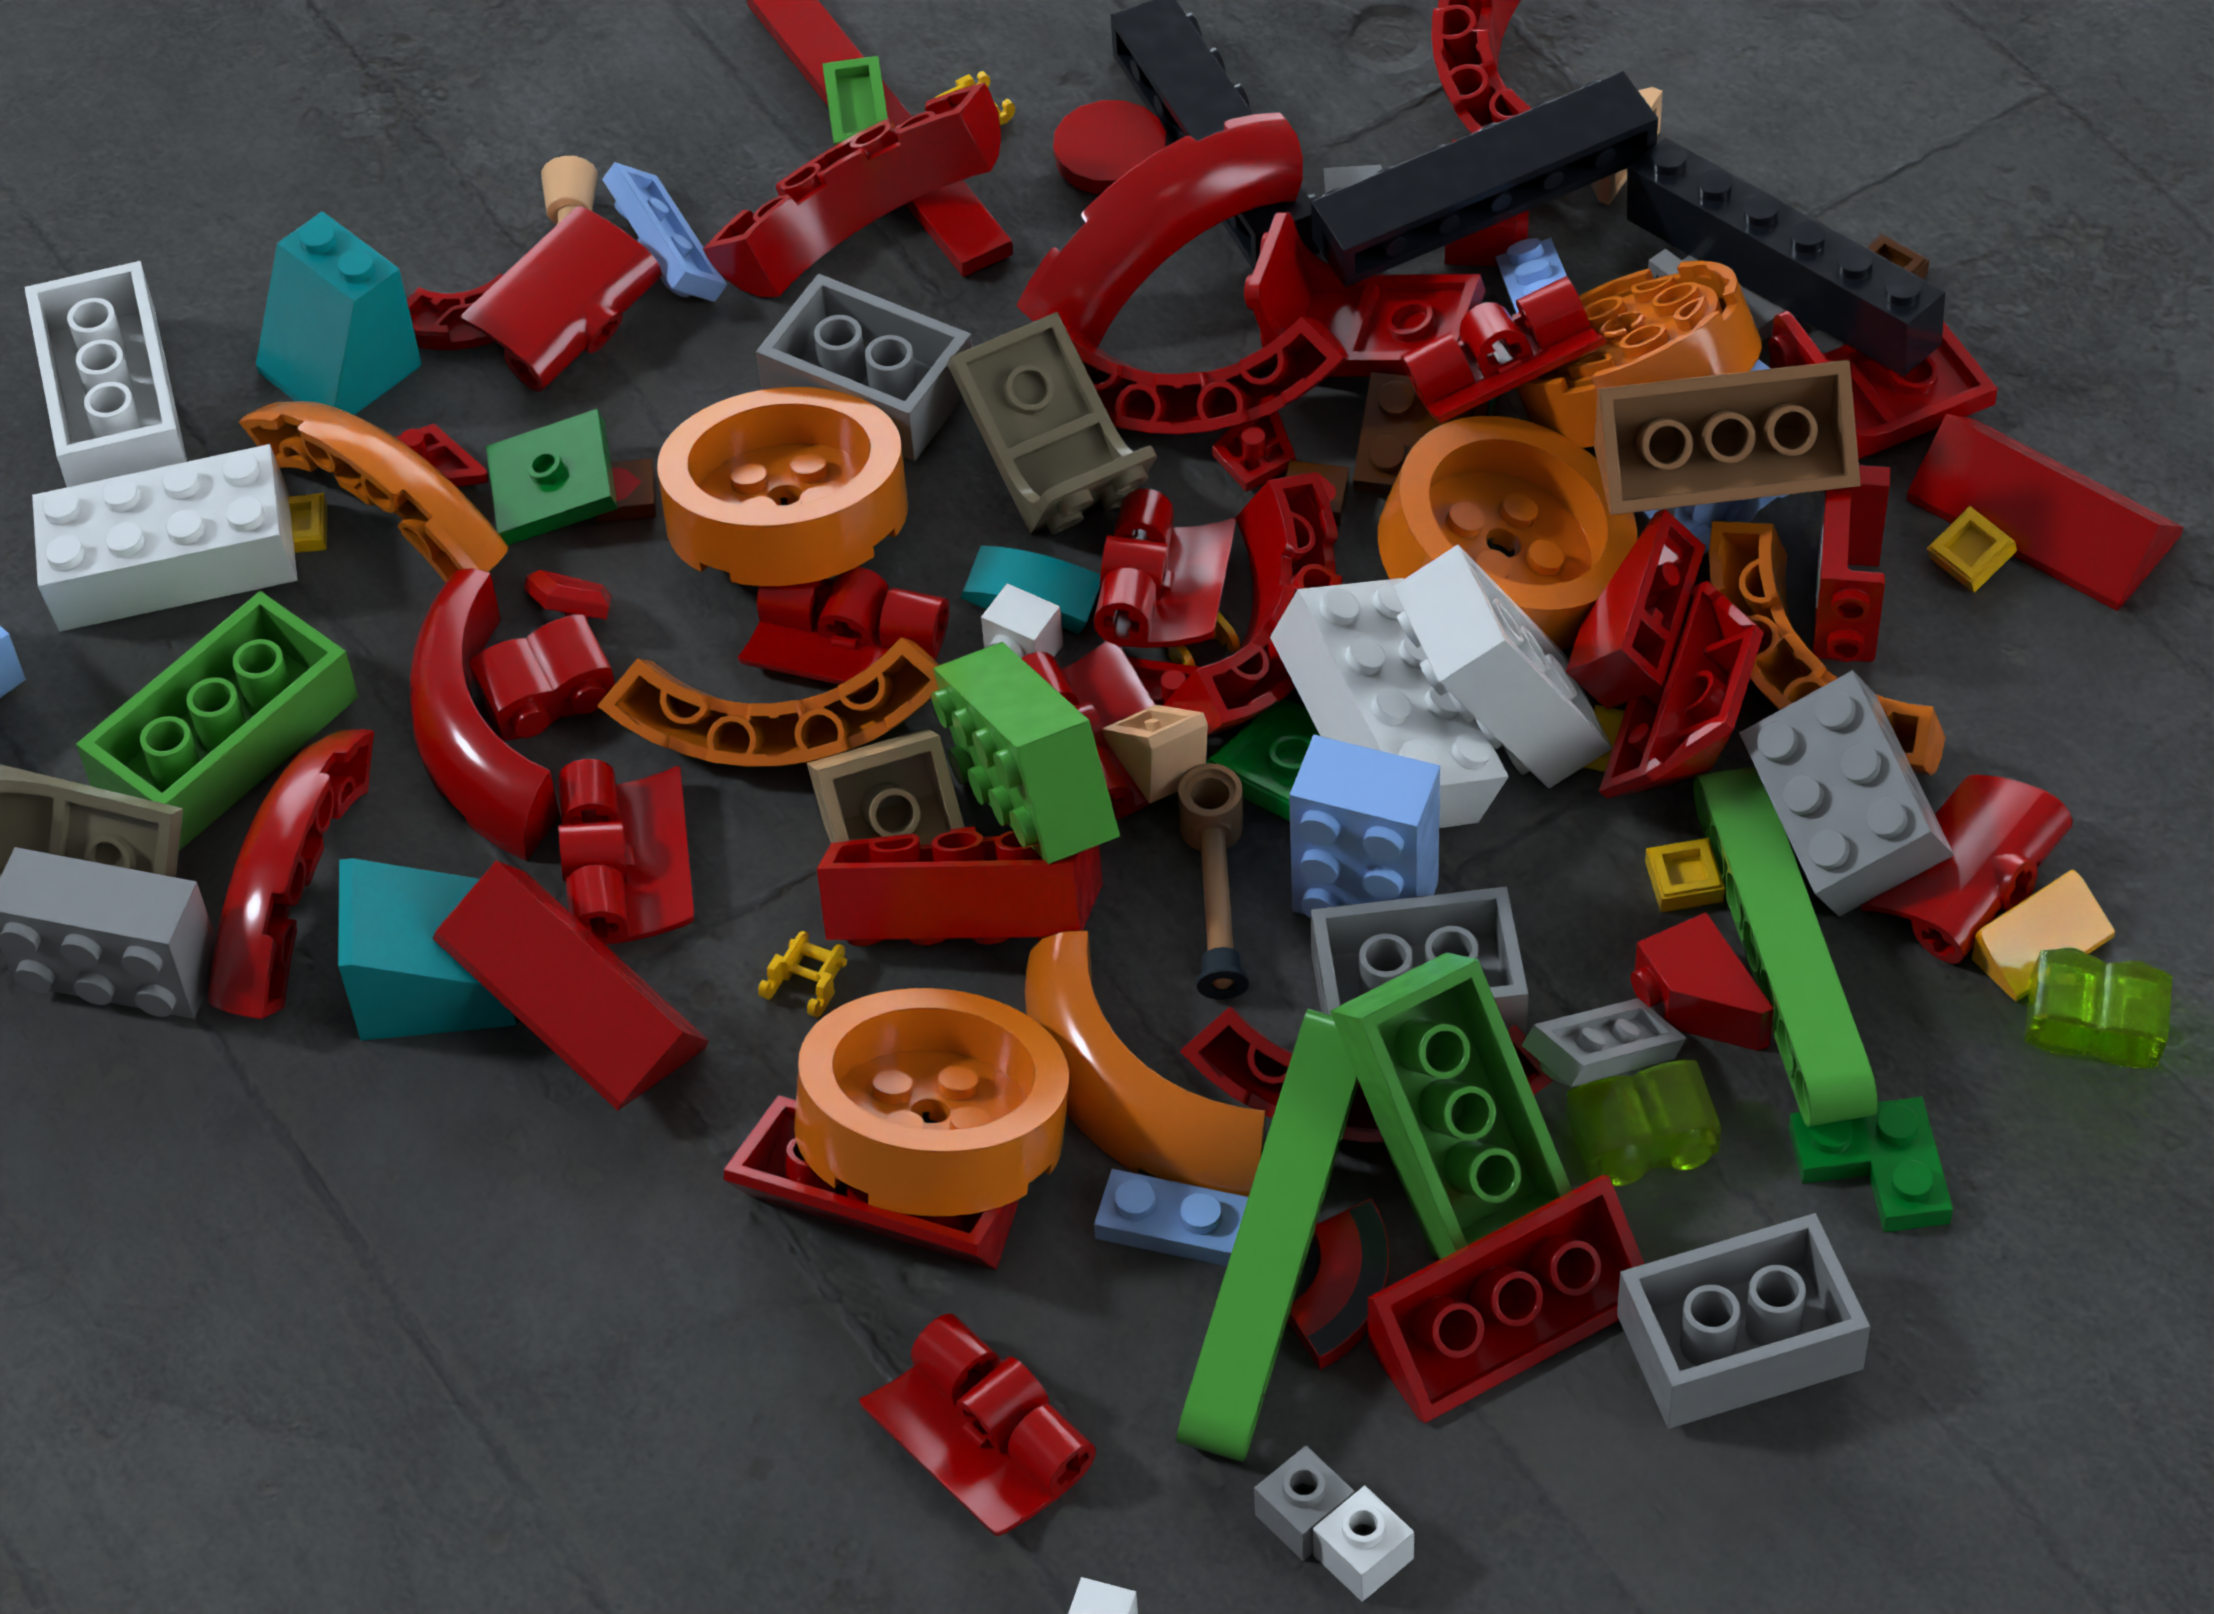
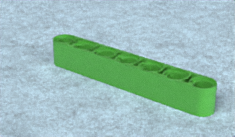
M1755 766L1696 775L1693 782V792L1699 823L1704 837L1710 839L1724 883L1725 898L1754 981L1774 1008L1771 1030L1804 1123L1807 1127L1876 1115L1877 1091L1868 1057L1785 829Z
M1307 1009L1178 1427L1176 1443L1240 1462L1245 1461L1359 1085L1354 1068L1330 1014L1312 1009Z

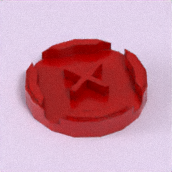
M1100 100L1082 105L1066 115L1054 132L1053 154L1056 159V167L1061 177L1075 188L1093 194H1102L1132 168L1157 151L1165 148L1166 132L1160 119L1147 108L1125 100Z

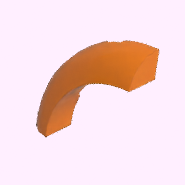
M291 401L267 404L238 421L257 447L267 444L271 445L279 468L290 467L314 471L320 467L327 472H333L339 486L359 498L365 504L370 506L376 504L387 513L394 512L403 520L398 524L402 535L428 561L445 583L456 570L473 568L489 572L508 551L509 546L494 527L441 472L402 441L362 418L322 403Z
M1712 521L1709 545L1711 584L1764 632L1750 676V680L1759 692L1779 711L1836 680L1837 677L1826 669L1824 664L1806 647L1793 629L1786 599L1787 553L1774 525L1770 523ZM1877 695L1914 773L1929 776L1934 774L1942 758L1946 736L1933 706L1908 704Z
M901 637L884 656L865 671L823 694L801 700L777 703H740L717 698L697 690L673 677L655 662L637 658L597 706L622 726L648 741L683 755L712 763L744 767H780L813 762L847 752L873 741L900 725L932 699V692L939 690L933 668L939 666V664L914 641Z
M1088 931L1061 932L1043 938L1030 949L1027 961L1025 981L1026 1014L1053 1036L1065 1055L1069 1069L1066 1114L1080 1131L1103 1152L1134 1173H1138L1142 1169L1160 1179L1249 1197L1266 1142L1265 1110L1237 1107L1189 1092L1157 1074L1129 1051L1112 1030L1094 995L1091 984L1092 970Z

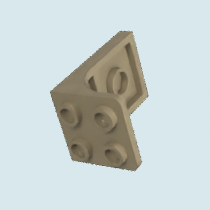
M1058 312L949 358L947 366L1030 535L1047 527L1051 534L1065 531L1084 519L1082 512L1101 504L1105 511L1118 508L1121 505L1122 499L1129 492L1137 489L1140 484L1149 478L1147 473L1157 459L1153 447L1150 445L1133 452L1123 441L1113 425Z
M0 764V877L14 848L17 847L176 878L183 808Z

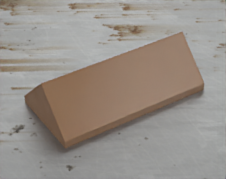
M1843 360L1598 388L1594 449L1609 513L1614 515L1861 486L1850 361Z

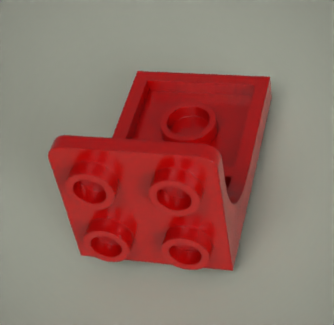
M1277 212L1275 214L1269 232H1265L1262 236L1260 256L1253 274L1247 276L1244 285L1245 304L1249 310H1253L1260 328L1262 348L1282 335L1301 316L1318 320L1336 337L1349 356L1329 376L1370 377L1371 372L1408 376L1403 366L1401 355L1449 332L1454 335L1457 342L1460 341L1459 328L1463 317L1473 307L1482 304L1486 292L1480 274L1374 275L1344 288L1330 265L1316 257L1303 243L1290 212Z
M1788 310L1774 316L1772 337L1768 341L1770 353L1769 368L1843 360L1850 361L1858 460L1939 428L1946 414L1966 417L1996 404L1998 388L1944 321L1942 345L1903 377L1849 345L1822 353Z

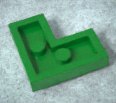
M1923 1096L1877 1102V1113L1874 1116L1811 1127L1806 1126L1800 1112L1790 1113L1788 1130L1802 1184L1869 1176L1883 1233L1951 1224L1953 1207Z

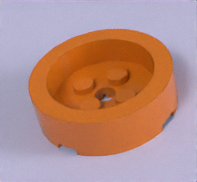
M1686 261L1678 265V274L1654 278L1650 268L1612 280L1579 295L1591 327L1598 334L1605 336L1607 344L1516 387L1530 422L1558 432L1579 448L1594 447L1598 388L1750 371L1760 356L1762 341L1733 270L1717 262Z
M815 387L770 388L740 394L719 401L695 413L681 423L666 439L658 456L657 471L667 537L670 545L684 562L700 572L708 566L729 572L731 583L752 586H787L814 582L839 575L875 557L873 547L887 535L896 538L906 521L908 513L902 445L896 425L885 412L874 404L862 398L831 389ZM786 497L789 505H781L780 498Z
M1473 416L1453 420L1436 427L1420 438L1412 447L1402 465L1378 524L1379 553L1389 579H1405L1448 550L1459 545L1561 650L1574 646L1580 625L1637 541V526L1634 513L1614 515L1609 513L1597 458L1586 449L1579 448L1567 437L1556 431L1529 421L1502 416ZM1488 539H1490L1492 544L1500 545L1509 552L1515 550L1514 555L1507 557L1498 550L1490 549L1487 545Z
M937 988L897 989L867 995L850 1001L825 1015L813 1026L802 1043L799 1052L794 1126L796 1142L807 1164L826 1183L835 1188L841 1182H844L851 1187L868 1193V1205L880 1209L917 1216L938 1217L968 1215L999 1208L1027 1195L1028 1184L1043 1172L1050 1175L1059 1161L1063 1147L1069 1087L1067 1060L1057 1041L1038 1022L1009 1005L984 996ZM929 1112V1119L938 1123L924 1122L922 1119L923 1113Z

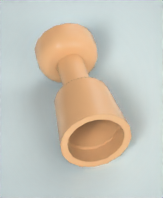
M561 156L547 162L541 171L546 214L550 221L557 225L578 206L593 211L598 181V171L595 166L588 160L577 156Z

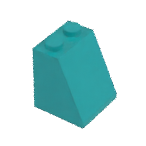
M323 211L277 243L256 359V368L259 374L294 401L322 403L356 415L422 366L402 277L397 266Z
M354 858L339 859L338 967L361 1041L516 1026V1016L433 940L436 929L479 881V878Z

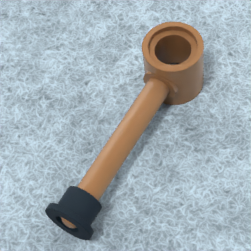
M1202 764L1190 769L1180 780L1178 786L1179 828L1184 841L1192 848L1201 851L1207 952L1202 956V973L1197 977V990L1207 998L1225 1000L1242 995L1249 987L1248 974L1241 968V956L1233 948L1226 850L1239 840L1243 831L1242 784L1239 777L1231 769L1219 764ZM1207 807H1216V809H1204V808H1207Z

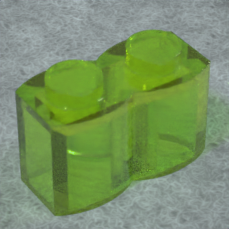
M2069 947L2041 950L2030 976L2024 1041L2045 1051L2066 1055L2091 1054L2105 1062L2125 1067H2157L2168 1042L2173 976L2142 961L2130 960L2105 963L2079 949Z
M1697 1060L1667 1062L1647 1068L1633 1076L1606 1077L1579 1085L1567 1092V1119L1589 1182L1604 1174L1610 1177L1612 1184L1615 1186L1627 1185L1639 1180L1647 1171L1654 1167H1674L1679 1170L1693 1169L1707 1162L1712 1155L1720 1152L1721 1125Z

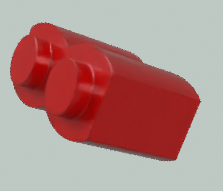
M572 615L554 620L538 628L527 638L511 639L495 644L468 661L476 689L503 741L519 739L521 737H534L542 733L560 717L592 713L599 709L597 705L615 685L612 668L584 615Z

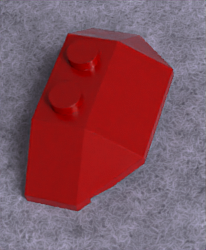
M1708 581L1693 587L1663 687L1628 701L1599 792L1607 799L1663 788L1696 775L1705 774L1707 771L1712 770L1734 730L1764 632Z

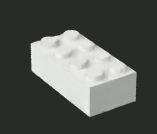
M141 261L24 287L56 456L66 486L71 487L187 462L156 312Z
M267 444L32 495L38 588L59 632L298 581L288 498L289 492L271 445Z
M1456 545L1393 586L1404 611L1397 615V619L1410 641L1417 648L1422 646L1427 658L1420 662V667L1430 685L1440 696L1448 692L1456 709L1468 723L1476 719L1482 733L1495 749L1503 745L1509 759L1522 775L1531 771L1542 783L1551 788L1613 749L1582 686L1566 673L1569 663L1567 656L1459 545Z
M1404 578L1298 589L1270 638L1320 736L1440 765L1439 828L1479 823L1509 776L1494 747L1482 733L1476 719L1468 723L1456 709L1449 693L1446 692L1440 696L1426 679L1420 667V662L1425 660L1427 656L1422 646L1417 648L1410 641L1397 619V615L1404 611L1393 586L1404 580Z

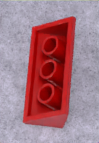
M1945 415L1907 491L1906 497L1907 501L1951 524L1971 506L2015 541L2017 552L2013 557L2117 612L2180 538L2183 532V526L1974 418Z
M496 860L434 933V941L617 1111L702 1052L708 1045L709 1040L525 871Z
M780 1095L777 1096L724 1168L723 1180L748 1196L994 1270L998 1268L1020 1200L1018 1199L989 1211L968 1215L938 1217L897 1213L868 1205V1193L851 1187L844 1182L833 1188L811 1169L800 1153L795 1138L796 1100Z
M1603 1174L1368 1297V1348L1419 1421L1423 1423L1431 1421L1619 1320L1617 1308L1620 1271L1644 1265L1645 1263L1610 1177Z

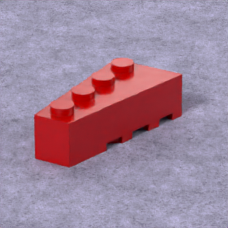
M975 826L950 829L951 832L938 835L930 844H920V838L915 833L834 842L830 844L817 867L825 939L846 940L854 946L873 945L881 942L883 939H909L913 944L932 945L940 943L946 938H973L975 942L980 944H996L1012 937H1036L1038 941H1041L1043 938L1061 932L1083 931L1103 885L1099 845L1048 864L1031 846L1022 847L1014 830L1003 833L1000 836L983 837L980 833L976 832Z

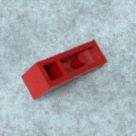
M1662 509L1654 514L1580 625L1566 673L1606 709L1663 687L1706 546L1666 509Z

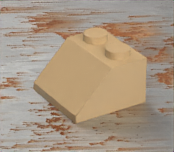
M928 728L807 763L823 824L831 843L915 833L920 838V844H930L938 835L951 832L950 829L965 828L940 735Z

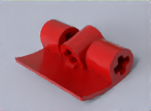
M578 206L461 315V322L473 327L503 346L505 361L512 373L531 390L542 392L578 358L583 350L593 354L611 339L622 322V313L626 312L661 278V268L654 256L625 231L593 211Z
M1566 276L1517 299L1516 305L1519 312L1510 316L1505 307L1497 303L1486 302L1476 305L1466 313L1461 321L1459 328L1461 340L1458 342L1454 335L1449 332L1401 355L1403 366L1416 394L1427 411L1438 423H1443L1607 344L1605 336L1598 334L1591 327L1583 304L1571 281Z
M1136 489L1129 492L1122 499L1113 536L1107 535L1100 573L1101 591L1094 617L1095 630L1100 637L1118 646L1139 648L1175 647L1211 639L1215 632L1236 528V518L1201 526L1173 527V505L1165 495L1152 489Z
M859 566L836 575L835 579L826 578L814 582L787 586H759L757 593L759 623L752 637L738 655V661L740 664L839 685L865 671L884 656L901 637L914 641L936 661L947 632L950 614L948 598L894 587L889 590L886 581L880 575Z
M1105 641L1080 660L1062 670L1054 657L1047 652H1035L1022 657L1021 659L1089 719L1116 821L1151 804L1112 751L1102 731L1104 727L1155 705L1121 646Z
M581 759L565 765L560 771L558 778L562 822L558 829L563 882H566L568 911L605 945L656 936L692 923L694 920V905L680 766L672 767L640 780L616 785L613 767L604 761Z
M1980 774L1967 776L1935 813L1954 856L1860 905L1861 911L1887 913L1910 919L1914 934L1923 948L1941 961L1951 964L1959 963L1974 946L1977 932L1996 919V912L1998 910L2007 912L2032 895L2037 881L2038 867L2072 827L2073 819L2070 811L2058 798L2049 792L2023 782L1998 776Z
M953 1313L939 1316L919 1334L911 1349L912 1368L892 1382L859 1399L861 1408L995 1536H1001L1011 1531L1053 1503L1085 1475L1096 1456V1447L1049 1404L1046 1391L1027 1367L1012 1356L1002 1360Z

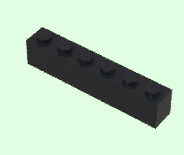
M1151 0L1111 14L1113 56L1148 110L1160 119L1170 144L1185 136H1191L1196 141L1201 140L1214 133L1223 131L1224 122L1227 120L1253 115L1242 85L1231 82L1226 74L1224 62L1219 51L1215 47L1208 48L1202 39L1196 17L1192 12L1185 13L1177 0ZM1302 186L1296 201L1261 206L1242 212L1222 222L1253 270L1260 256L1262 236L1265 232H1269L1277 212H1290L1303 243L1313 254L1320 252L1312 240L1311 201L1318 198L1313 193L1307 194Z
M1624 71L1602 80H1593L1581 89L1552 101L1541 102L1526 112L1499 123L1488 124L1476 133L1449 144L1438 145L1421 156L1397 166L1385 167L1373 176L1344 188L1333 189L1322 197L1311 201L1312 240L1344 288L1627 169L1630 164L1657 144L1658 117Z
M1664 137L1627 167L1628 221L1699 261L1717 262L1728 266L1735 273L1739 284L1788 310L1790 313L1901 376L1907 375L1942 345L1946 292L1667 137Z

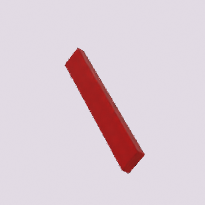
M747 0L748 7L828 107L822 63L865 57L819 0ZM882 80L887 116L896 127L912 116ZM964 180L934 190L905 204L962 277H966L1013 255L1012 240Z

